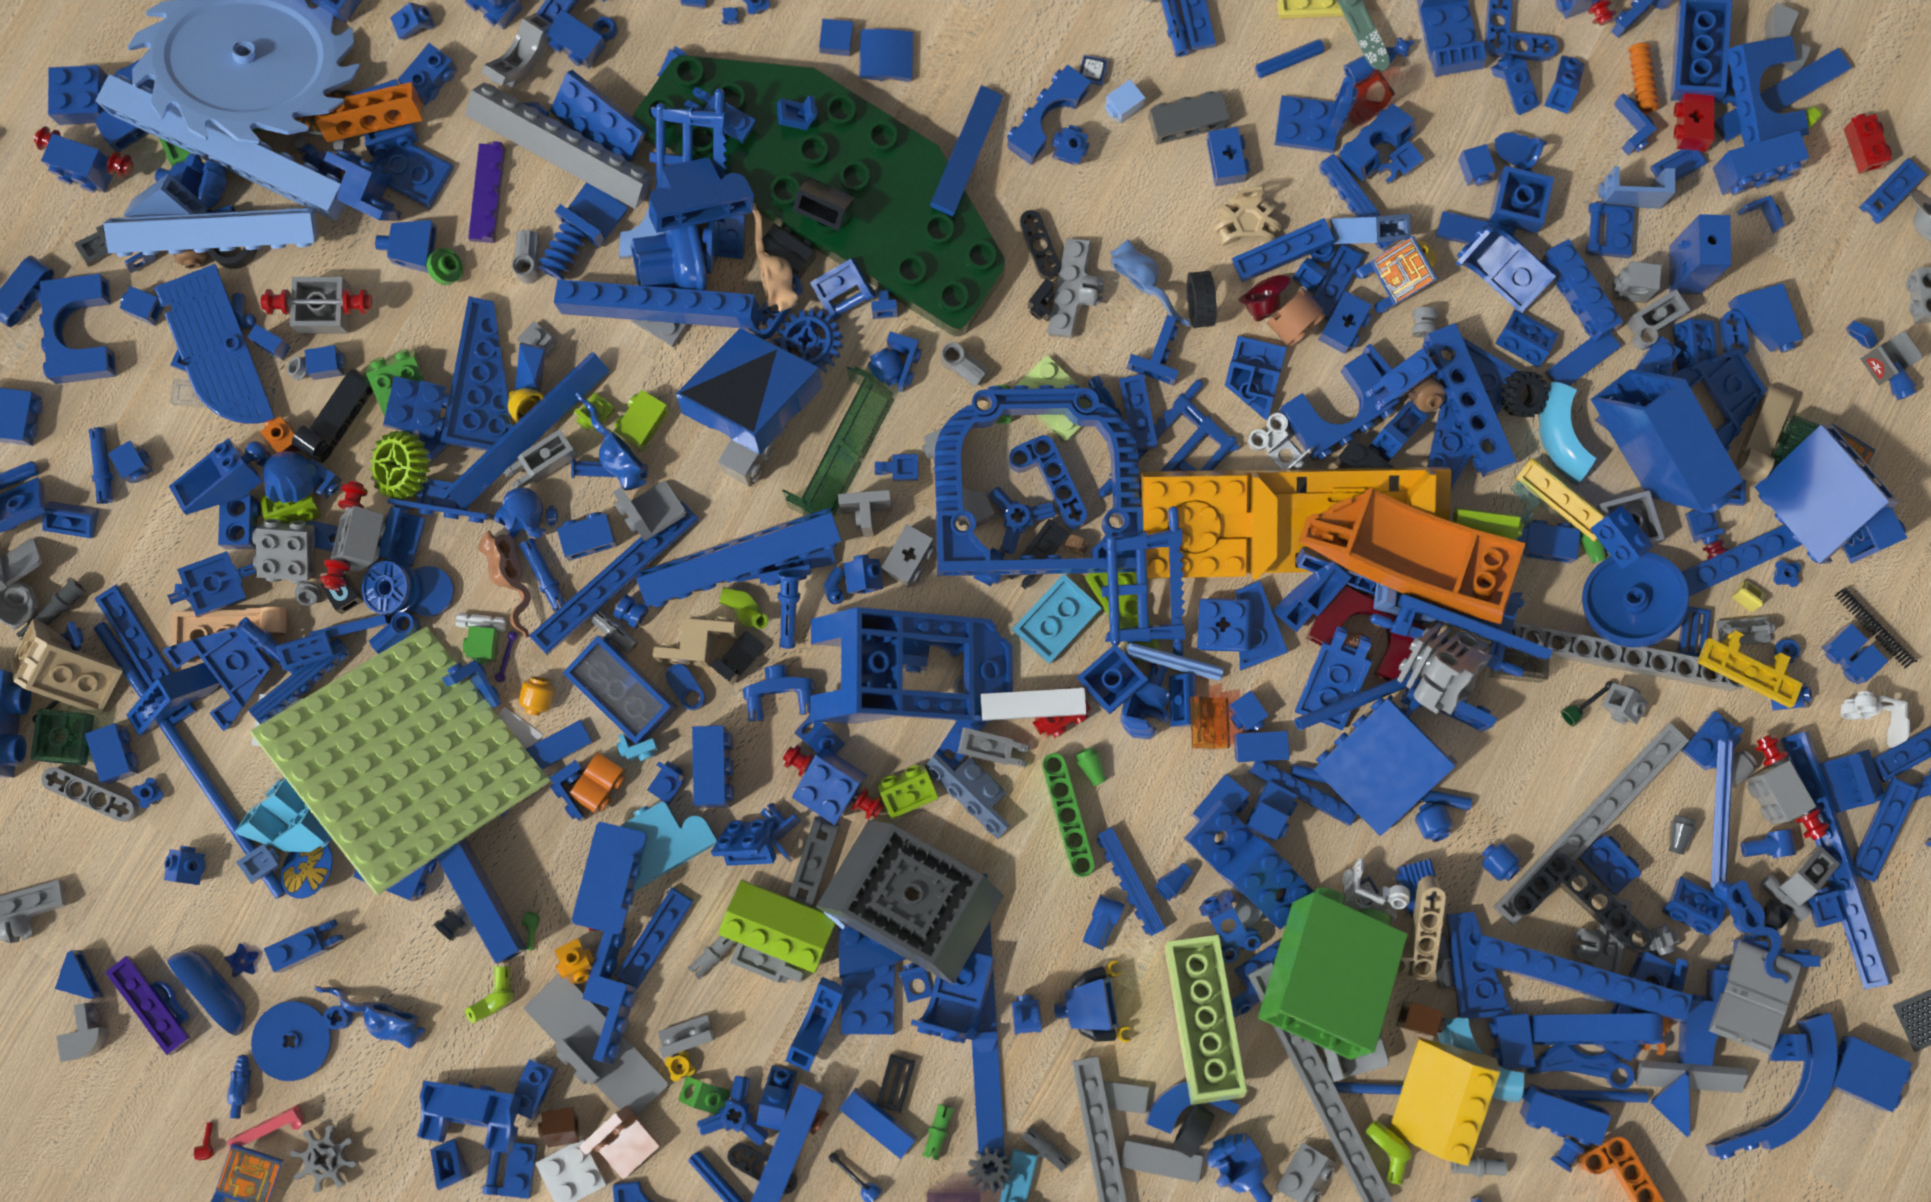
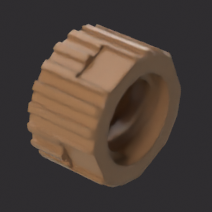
M1070 534L1064 547L1074 554L1084 556L1090 544L1084 538Z

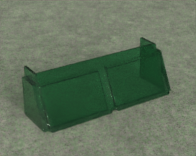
M847 366L849 380L860 385L802 498L784 489L782 491L788 508L804 516L831 507L835 516L839 508L838 494L847 493L861 466L860 458H865L894 402V399L891 397L893 393L876 376L856 366L854 369Z

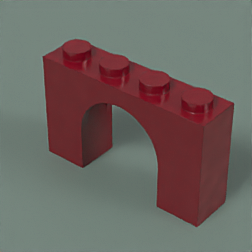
M1345 584L1319 616H1316L1305 639L1321 646L1323 641L1331 643L1337 625L1342 627L1344 622L1352 616L1378 614L1395 622L1397 615L1373 609L1375 596L1368 593L1362 595L1354 590L1355 587ZM1412 621L1411 626L1424 631L1426 629L1423 626L1424 623ZM1385 628L1388 639L1387 647L1374 672L1376 676L1386 681L1399 677L1402 672L1399 670V666L1405 658L1409 659L1412 650L1409 648L1414 641L1413 637H1405L1390 632V628Z

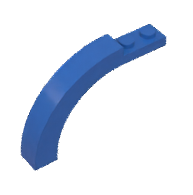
M1819 1012L1796 1021L1800 1034H1806V1039L1810 1045L1808 1061H1803V1069L1798 1087L1788 1104L1776 1116L1764 1124L1707 1144L1706 1148L1709 1155L1719 1157L1720 1160L1735 1156L1734 1151L1744 1148L1745 1151L1760 1147L1759 1142L1762 1148L1772 1150L1795 1138L1817 1117L1830 1094L1837 1068V1039L1830 1013Z

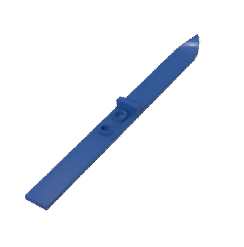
M989 921L972 952L992 957L991 925ZM992 971L975 1040L971 1041L978 1151L985 1156V1147H989L990 1154L994 1155L995 1149L998 1148L1000 1149V1158L1005 1155L994 973ZM992 1165L986 1169V1175L989 1176L992 1172H995ZM995 1185V1193L999 1188L997 1185Z

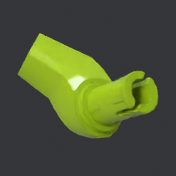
M722 588L719 604L734 609L737 618L744 626L755 627L756 629L766 628L769 619L767 615L762 613L761 608L749 594L740 590Z
M511 966L494 967V990L492 993H489L486 997L465 1009V1014L471 1023L478 1022L497 1013L513 1001L515 993H513V990H510Z
M1374 1121L1366 1130V1134L1385 1150L1391 1158L1386 1181L1402 1185L1404 1183L1406 1164L1412 1159V1151L1393 1131L1380 1122Z

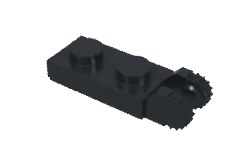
M1048 519L1021 556L1031 555L1035 556L1036 559H1046V556L1054 555L1069 536V533ZM1037 574L1026 576L1022 581L1021 587L1026 590ZM1008 575V577L1012 580L1018 576Z

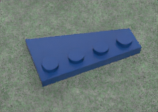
M1475 913L1446 914L1450 953L1453 960L1452 969L1458 1018L1473 1019L1513 1015L1510 1006L1506 1002L1503 987L1499 983L1494 968L1471 962L1477 937L1483 935Z

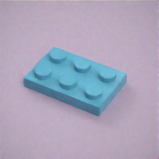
M1063 574L1012 628V631L1050 665L1101 610V607Z

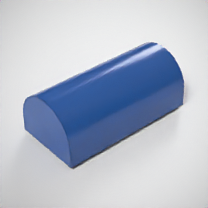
M1185 673L1169 676L1170 727L1197 726L1195 674Z

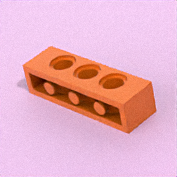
M409 82L341 98L344 99V104L328 114L316 115L315 120L326 142L423 121L422 102L413 83Z

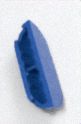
M181 951L171 955L167 962L178 979L220 1027L231 1035L238 1036L244 1028L246 1009L239 995L204 955L193 951Z

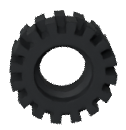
M1517 371L1511 373V377L1504 379L1507 384H1502L1500 387L1504 389V392H1500L1499 397H1504L1500 401L1501 405H1506L1503 409L1505 412H1509V415L1528 418L1535 417V414L1539 415L1541 413L1539 408L1545 409L1546 407L1543 401H1548L1549 396H1545V393L1549 392V388L1544 387L1547 384L1546 380H1541L1543 376L1536 372ZM1526 385L1528 397L1523 404L1520 394L1523 386Z

